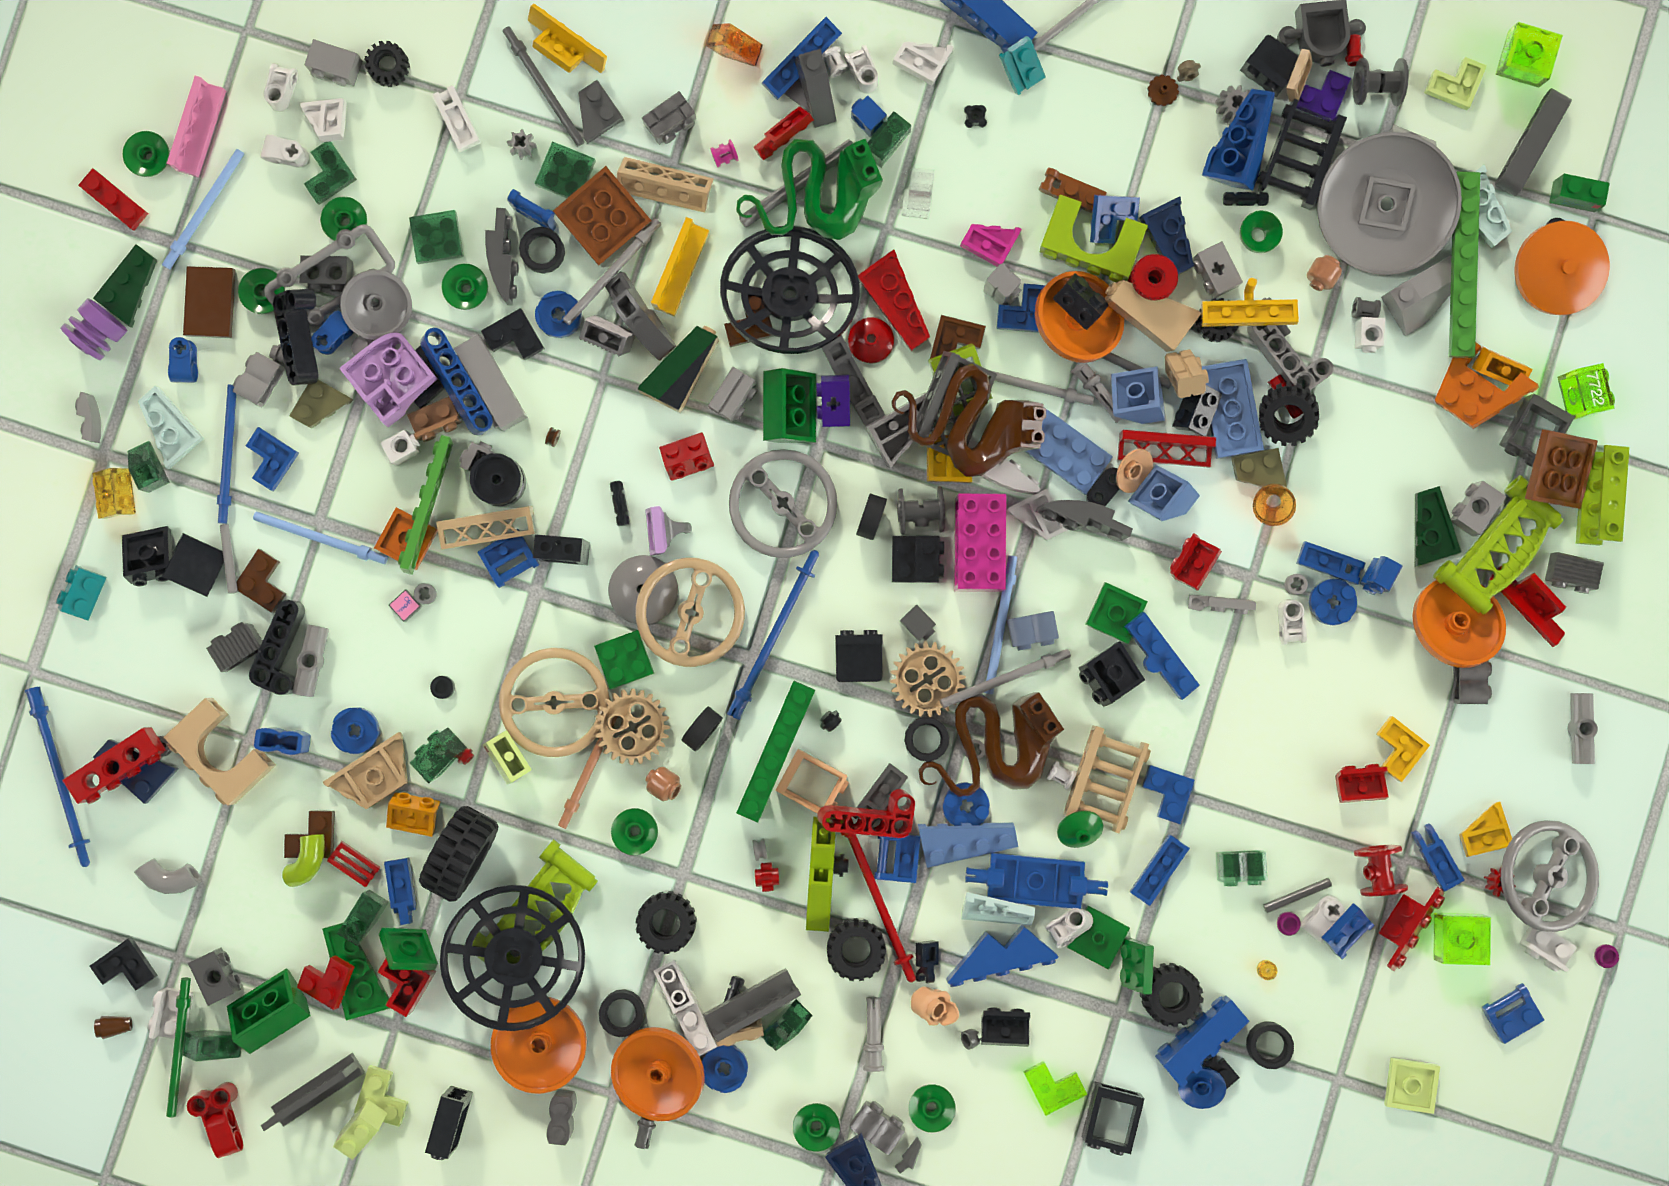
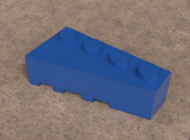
M940 0L949 9L998 45L1003 53L1007 52L1009 47L1027 36L1032 40L1038 33L1003 0Z
M1227 995L1214 1000L1211 1004L1212 1008L1206 1013H1199L1193 1020L1194 1023L1179 1030L1175 1035L1176 1038L1171 1043L1167 1042L1157 1050L1158 1054L1155 1057L1181 1088L1188 1083L1185 1078L1189 1074H1197L1203 1068L1202 1064L1205 1058H1213L1221 1049L1220 1044L1222 1042L1228 1043L1250 1022Z

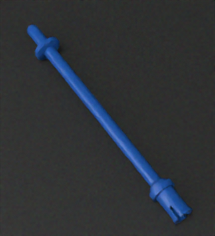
M817 550L810 552L803 568L796 567L800 574L743 688L735 691L736 697L726 713L727 715L740 720L748 702L752 701L751 690L808 577L815 578L816 576L811 571L819 557Z
M41 687L29 688L25 690L31 708L29 714L37 719L74 842L69 844L68 847L69 849L75 847L80 865L88 867L90 860L85 844L91 841L90 839L83 840L69 790L62 781L65 777L46 718L50 710L48 706H45Z

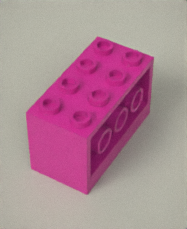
M959 493L955 498L954 592H1002L1006 590V494Z

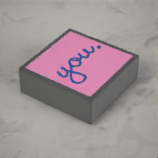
M407 589L389 604V607L403 622H407L423 607Z

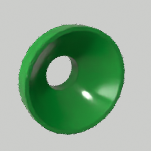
M1260 210L1250 213L1243 220L1239 234L1242 244L1248 250L1254 253H1266L1273 250L1280 243L1283 236V228L1277 216L1271 212ZM1254 229L1262 230L1264 232V240L1255 241L1252 238V231Z

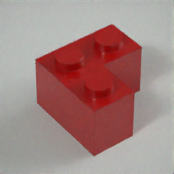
M385 958L377 973L398 984L386 1006L404 1017L410 1015L437 971L393 970L389 968Z

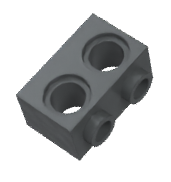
M300 255V263L310 256ZM328 256L300 274L299 283L307 289H312L314 292H321L322 288H329L333 292H342L348 281L353 278V261L347 256ZM314 270H319L318 277L311 279V273ZM342 270V276L334 280V273Z

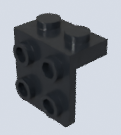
M1266 35L1246 60L1240 71L1247 78L1260 85L1265 91L1274 92L1277 98L1289 82L1299 56L1273 36Z
M840 630V635H835L836 680L838 682H879L882 680L883 634H878V630H863V635H854V630Z

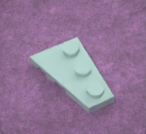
M1482 165L1475 171L1480 172L1479 235L1493 248L1510 234L1512 230L1502 206L1498 204L1494 194V186L1488 180L1486 175L1487 169L1485 165Z
M154 386L138 400L167 469L172 468L204 439L158 386Z
M966 892L961 919L1032 925L1035 917V907Z

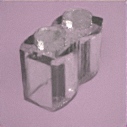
M907 166L906 173H901L900 187H904V196L899 195L897 208L902 210L901 216L929 219L934 169Z

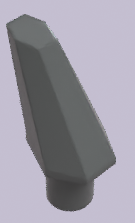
M918 1137L902 1155L903 1160L895 1165L900 1174L907 1168L914 1169L922 1146Z

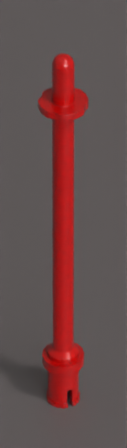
M850 818L848 821V825H853L854 822L852 818ZM841 833V836L844 835V837L848 838L898 958L893 963L894 965L901 964L907 981L913 983L916 980V976L909 960L914 956L913 954H906L859 840L856 834Z

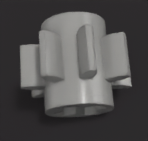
M523 129L516 134L511 132L512 139L506 142L508 146L513 147L509 151L511 155L518 154L520 160H523L524 156L527 155L532 157V148H537L536 143L531 142L534 139L533 134L526 135ZM522 142L525 144V146L521 147L518 144Z

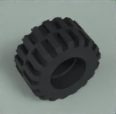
M1286 382V386L1282 387L1280 383L1276 385L1275 390L1271 387L1268 390V395L1262 397V403L1259 405L1261 431L1264 430V435L1267 439L1269 437L1272 438L1273 443L1277 444L1280 441L1281 446H1286L1287 443H1291V446H1297V441L1301 443L1306 442V437L1311 438L1314 435V429L1317 430L1319 405L1316 401V396L1314 393H1310L1308 387L1303 389L1300 383L1292 386V382ZM1284 405H1295L1303 411V416L1298 421L1289 424L1280 422L1274 414Z
M672 891L667 893L659 892L649 897L641 906L635 921L637 924L636 933H639V940L641 943L644 942L646 944L645 947L647 949L652 948L658 954L660 952L669 954L673 951L675 953L682 947L684 948L691 940L696 929L697 916H695L694 907H691L690 901L688 899L685 900L682 897L683 895L679 893L678 895L674 894ZM668 909L677 914L680 920V927L675 934L667 936L656 931L653 926V917L657 911Z
M847 919L842 924L836 925L835 929L831 931L827 941L828 962L831 964L832 970L835 973H839L841 978L844 979L846 977L849 978V981L853 982L854 979L864 981V978L868 977L870 979L875 972L878 973L881 965L884 964L886 954L885 941L881 931L873 923L871 924L865 919ZM854 936L866 939L870 945L869 956L861 962L847 960L842 953V946L847 939Z
M1162 963L1159 968L1153 967L1152 994H1139L1142 998L1141 1003L1155 1021L1167 1027L1168 1025L1178 1027L1180 1023L1183 1026L1187 1025L1188 1019L1193 1021L1196 1018L1194 1014L1196 1012L1200 1013L1202 1008L1199 1005L1204 1001V998L1201 996L1203 989L1199 985L1198 979L1183 966H1177L1175 963H1169V965ZM1170 982L1180 983L1183 987L1182 1000L1173 1007L1162 1006L1159 1002V993L1163 986Z

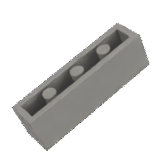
M478 334L454 348L473 385L479 391L482 401L490 410L493 419L492 424L495 428L499 427L505 432L528 418L484 340Z

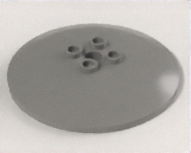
M1385 132L1368 136L1345 149L1330 165L1324 177L1317 200V214L1321 232L1331 250L1346 264L1360 271L1378 275H1393L1413 270L1435 257L1451 238L1461 211L1462 196L1460 182L1448 157L1428 140L1403 132ZM1385 197H1389L1393 201V206L1388 211H1384L1381 208V201Z

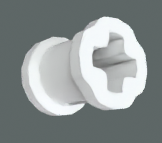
M839 46L832 47L822 54L830 69L829 74L831 78L838 77L849 70L848 64L844 63L840 55L841 49Z
M1055 761L1046 779H1052L1068 790L1077 771H1070L1059 765L1058 761Z

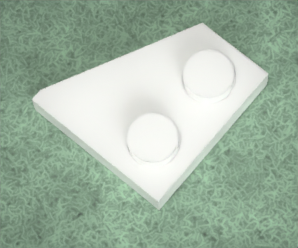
M904 41L893 58L892 64L932 86L952 54L954 46L947 45L946 48L933 47L931 43L917 44Z
M344 98L300 103L320 142L344 140L347 109Z
M1048 489L1007 508L1008 513L1046 541L1068 531V529L1063 527V524L1057 521H1048L1042 517V514L1036 512L1037 507L1046 502L1054 501Z

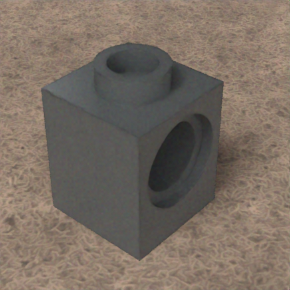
M917 604L899 620L918 641L922 638L926 641L936 632L933 629L936 623Z

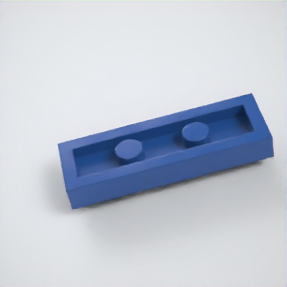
M1168 834L1129 892L1151 906L1190 848Z

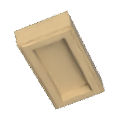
M1301 49L1286 87L1289 102H1292L1294 98L1299 100L1313 65L1310 50Z

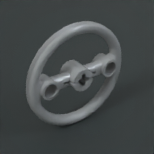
M772 450L754 457L738 472L730 489L729 513L736 532L752 549L770 557L792 558L813 550L827 537L836 518L838 506L837 493L830 475L815 459L795 450ZM775 460L795 461L810 468L818 476L827 495V512L824 522L820 527L812 520L807 519L795 507L794 498L790 493L780 491L768 478L767 472L762 468L764 464ZM760 472L766 476L762 484L753 482V476L756 473ZM745 481H749L755 488H759L771 501L774 512L779 516H786L798 529L799 535L804 539L802 544L786 548L773 547L762 543L750 534L741 519L739 511L740 492ZM769 490H772L783 501L788 499L787 505L789 510L784 507L779 509L778 499ZM804 523H810L813 525L814 531L810 535H804L800 531L801 526Z
M1544 820L1527 825L1512 838L1503 856L1501 883L1505 899L1517 918L1534 929L1558 932L1575 926L1582 921L1592 908L1599 887L1598 862L1590 843L1577 829L1566 823ZM1544 831L1558 832L1559 836L1554 837L1551 843L1554 852L1548 864H1539L1534 868L1533 879L1537 886L1532 896L1525 897L1520 902L1513 880L1514 864L1518 852L1523 844L1535 834ZM1580 850L1587 873L1586 887L1582 900L1576 909L1565 918L1556 921L1542 920V917L1546 916L1549 911L1547 899L1552 889L1562 888L1568 881V873L1564 865L1569 855H1575Z

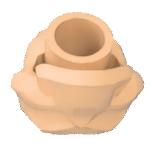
M923 986L913 993L911 1009L915 1014L926 1020L929 1025L935 1026L940 1023L946 1026L955 1023L959 1019L958 1008L954 1002L950 1001L951 997L947 991L933 990Z

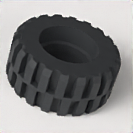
M469 806L460 807L441 832L424 863L419 878L421 886L449 902L457 901L465 892L486 858L498 832L499 826L497 822Z

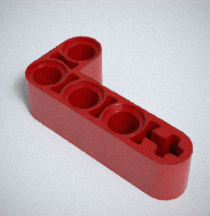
M896 789L890 794L887 811L825 805L819 809L817 818L820 824L827 831L904 838L912 830L915 800L905 790ZM906 797V803L903 806H898L900 798ZM858 816L855 824L848 825L851 817ZM880 818V824L876 827H871L872 821ZM903 820L902 827L894 829L895 823Z

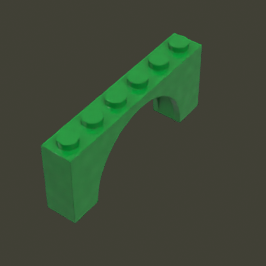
M795 680L793 681L736 814L757 823L759 822L816 691L815 689Z

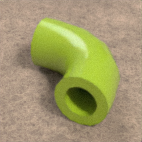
M324 835L300 837V853L297 861L288 864L282 872L283 881L287 886L297 887L309 882L318 872L324 857Z

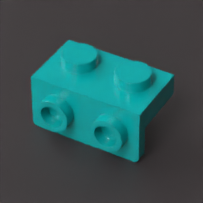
M76 565L74 570L70 569L66 576L65 582L68 584L65 591L61 590L57 597L56 604H59L58 609L61 612L89 621L107 577Z

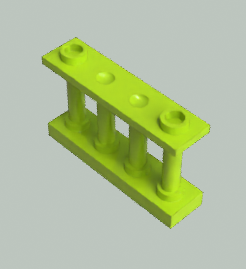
M1604 445L1603 452H1595L1581 509H1578L1575 544L1600 546L1603 545V540L1623 542L1630 447Z

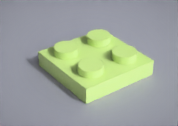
M1390 1058L1384 1105L1391 1108L1434 1114L1440 1066L1437 1064Z

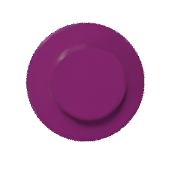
M1284 912L1278 917L1277 928L1282 934L1292 936L1300 930L1301 921L1296 914Z
M1602 944L1596 948L1594 959L1599 966L1612 968L1619 961V953L1615 947L1609 944Z

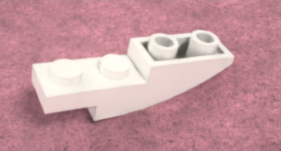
M971 437L968 447L970 449L975 448L978 441ZM1005 459L1000 465L997 464L981 476L995 485L1014 492L1035 495L1041 490L1038 487L1039 482L1033 476L1023 474L1020 471L1022 467L1012 459L1010 461Z
M676 960L655 969L654 973L673 1014H676L688 1042L695 1048L699 1056L717 1048L716 1040L702 1015L704 1012Z

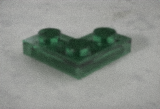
M332 141L324 142L310 152L323 171L305 182L304 185L318 205L357 180Z

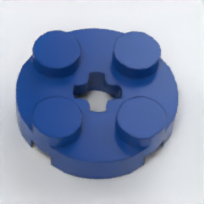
M552 291L545 294L535 309L537 325L550 337L565 338L572 335L581 326L582 312L570 325L566 324L563 318L578 301L564 291ZM556 309L565 312L561 320L553 318V314H556Z
M1340 579L1322 581L1310 592L1308 600L1310 611L1313 612V615L1320 623L1333 626L1348 622L1357 609L1356 591L1347 582ZM1333 596L1339 602L1334 609L1331 608V604L1327 603V600L1332 599Z
M362 707L344 709L335 716L332 722V741L343 752L350 754L364 753L370 750L380 737L378 720L372 712ZM353 724L354 726H360L359 736L350 734Z
M961 782L955 785L960 789H965L972 783ZM979 788L971 796L958 797L949 789L944 797L942 808L946 819L954 826H961V823H971L972 826H980L989 815L990 802L982 788ZM964 799L973 804L969 812L960 810L962 800Z
M736 1045L718 1046L707 1052L703 1057L704 1083L709 1088L720 1091V1093H730L742 1086L747 1077L748 1061L745 1054ZM724 1062L731 1066L728 1069V1074H725L724 1071H718V1068L721 1067L720 1063Z

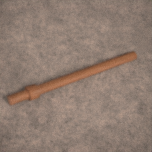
M614 716L611 718L610 725L612 728L614 727L618 716ZM601 738L597 739L570 799L567 798L564 805L565 810L558 823V826L564 829L567 828L573 813L577 812L580 806L579 800L604 749V746L599 747L597 745L602 740Z

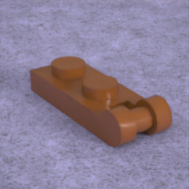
M1050 167L1047 168L1045 172L1046 178L1044 182H1041L1038 189L1040 192L1056 199L1059 198V195H1063L1082 202L1080 209L1093 213L1094 195L1107 194L1106 191L1062 174ZM1054 181L1061 183L1058 189L1052 186Z

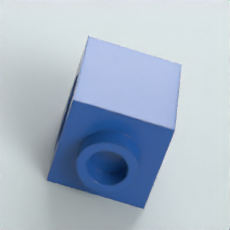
M868 95L863 100L859 98L851 107V119L869 137L887 122V114Z

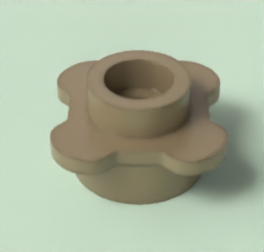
M1194 60L1182 62L1177 68L1179 72L1177 80L1182 82L1195 79L1199 75L1200 63H1195Z

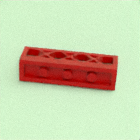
M1122 430L1119 432L1117 460L1122 461L1126 456L1123 455L1124 442L1133 443L1138 449L1144 450L1149 445H1156L1162 453L1158 457L1152 458L1153 463L1210 468L1212 448L1216 447V437ZM1173 446L1180 447L1185 455L1181 459L1176 460L1169 455L1168 451ZM1196 448L1206 449L1205 462L1196 461L1191 453ZM1163 455H1165L1168 459H1164V458H1160V457H1162Z

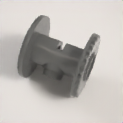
M1360 58L1355 66L1352 83V94L1355 104L1363 105L1367 93H1391L1393 105H1401L1407 93L1409 80L1406 60L1403 58L1397 59L1393 71H1383L1381 69L1369 71L1368 60Z
M937 486V499L923 500V505H919L918 500L904 501L903 488L898 489L897 516L900 534L905 535V522H913L915 527H928L929 522L938 520L939 532H944L945 501L942 487Z

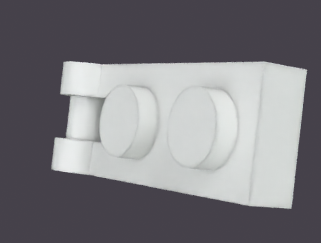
M454 85L448 86L447 90L441 93H433L432 96L459 152L481 143ZM452 98L453 102L445 106L444 102Z

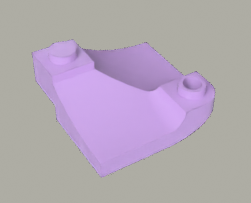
M389 333L378 338L339 368L365 403L370 406L381 422L388 428L407 414L406 410L414 400L437 380V377L414 350L412 345L400 333ZM401 344L400 348L396 350L395 346Z

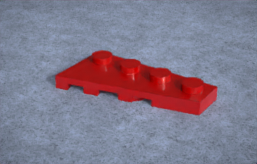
M893 249L861 272L858 278L867 293L912 352L930 339V334L905 278L895 249Z

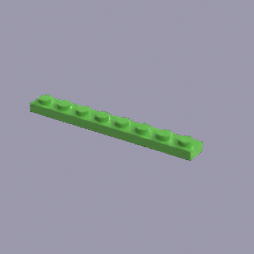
M1457 171L1462 201L1459 220L1452 234L1449 357L1473 358L1475 357L1480 172Z

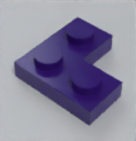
M1329 70L1321 90L1305 84L1296 109L1326 121L1333 120L1337 115L1351 78Z

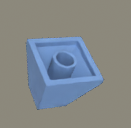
M1158 367L1111 374L1113 415L1115 417L1140 424L1165 421L1164 399Z
M1155 465L1128 502L1160 521H1165L1187 514L1200 495L1188 481Z

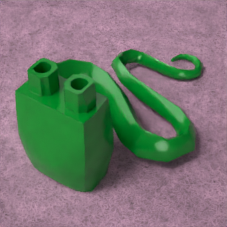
M866 138L845 147L839 154L835 208L831 214H827L821 209V192L827 169L825 153L814 140L794 139L783 151L781 163L788 206L787 224L781 228L774 227L770 223L760 200L753 195H743L737 200L736 212L743 218H750L752 215L742 214L740 211L741 204L744 201H750L755 204L765 230L771 235H784L791 231L797 214L792 163L797 153L805 152L811 158V169L805 188L804 199L806 222L822 237L841 240L855 232L863 218L868 199L878 191L883 179Z

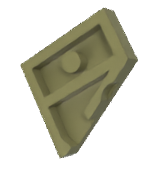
M318 379L315 384H308L289 416L312 429L320 424L324 418H329L344 405L352 403L354 399Z
M1279 448L1231 458L1236 481L1251 483L1255 486L1277 490L1281 493L1288 491Z

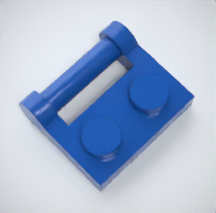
M511 190L507 201L513 210L542 227L550 228L553 231L556 229L555 212L550 209L545 210L521 196L519 191Z
M523 536L497 540L477 552L498 588L505 586V582L531 567L536 568L540 565L538 560L533 558V552ZM523 553L525 554L526 560L502 574L498 573L497 569Z
M909 834L904 838L878 836L880 843L877 871H874V878L877 880L916 883L920 835ZM889 840L896 841L893 873L886 872Z
M1353 903L1321 938L1343 960L1347 956L1346 952L1367 930L1370 931L1375 925Z
M1523 983L1515 986L1516 989L1492 1004L1487 1003L1481 1007L1503 1044L1508 1043L1545 1021L1530 996L1529 990ZM1520 998L1523 1000L1522 1003L1496 1017V1012Z

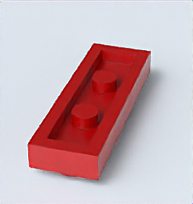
M94 168L78 184L80 188L133 231L149 214Z

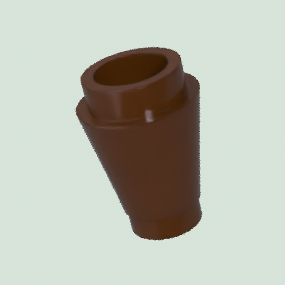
M101 1016L94 1021L95 1037L102 1038L103 1040L132 1031L133 1028L131 1017Z

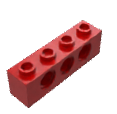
M143 727L62 781L77 804L88 803L89 805L101 798L100 794L105 790L109 792L121 785L120 781L125 777L132 778L141 772L140 768L145 764L151 765L160 760V755L167 750L152 727ZM135 748L138 749L140 754L137 760L133 757V750ZM115 761L119 764V771L117 773L113 770ZM95 774L99 777V784L97 786L93 783Z

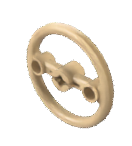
M700 558L676 559L656 569L643 584L636 603L637 628L647 647L664 661L683 667L707 665L724 656L738 640L745 619L743 596L734 578L719 565ZM692 568L694 572L691 575L692 586L688 598L679 605L677 611L680 618L677 633L671 639L669 648L665 649L655 640L648 627L646 618L648 599L653 588L663 577L679 569ZM703 572L707 580L703 585H698L696 583V576ZM715 575L726 585L733 599V624L729 634L718 647L703 655L688 656L687 653L690 650L689 639L693 626L699 623L704 615L701 601L705 589L711 584L712 576ZM692 608L696 613L694 616L690 615L689 617L685 611ZM678 640H684L685 648L681 652H676L674 649V644Z
M547 648L528 654L511 668L501 687L499 709L505 729L518 745L536 755L563 757L586 748L597 738L594 737V734L600 732L599 729L592 726L581 739L572 744L560 747H547L525 737L514 723L513 715L522 714L526 711L545 710V712L555 715L565 709L573 708L597 710V715H602L603 712L598 707L606 708L605 699L610 700L606 681L592 661L572 650ZM549 658L566 659L578 664L588 672L597 687L596 690L587 691L583 694L564 695L560 691H551L544 696L537 697L514 696L511 694L516 679L528 666ZM593 694L596 697V704L593 707H588L584 704L585 695ZM553 696H556V700L560 701L574 700L572 703H561L556 706V709L553 708V705L535 704L538 702H548L553 699ZM516 698L524 700V710L517 711L514 709L513 702ZM596 719L594 724H599L600 720Z

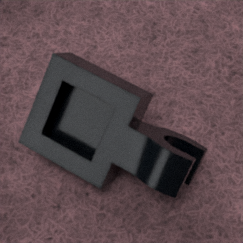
M939 941L916 942V967H920L916 972V981H925L927 984L934 983V966L939 965Z

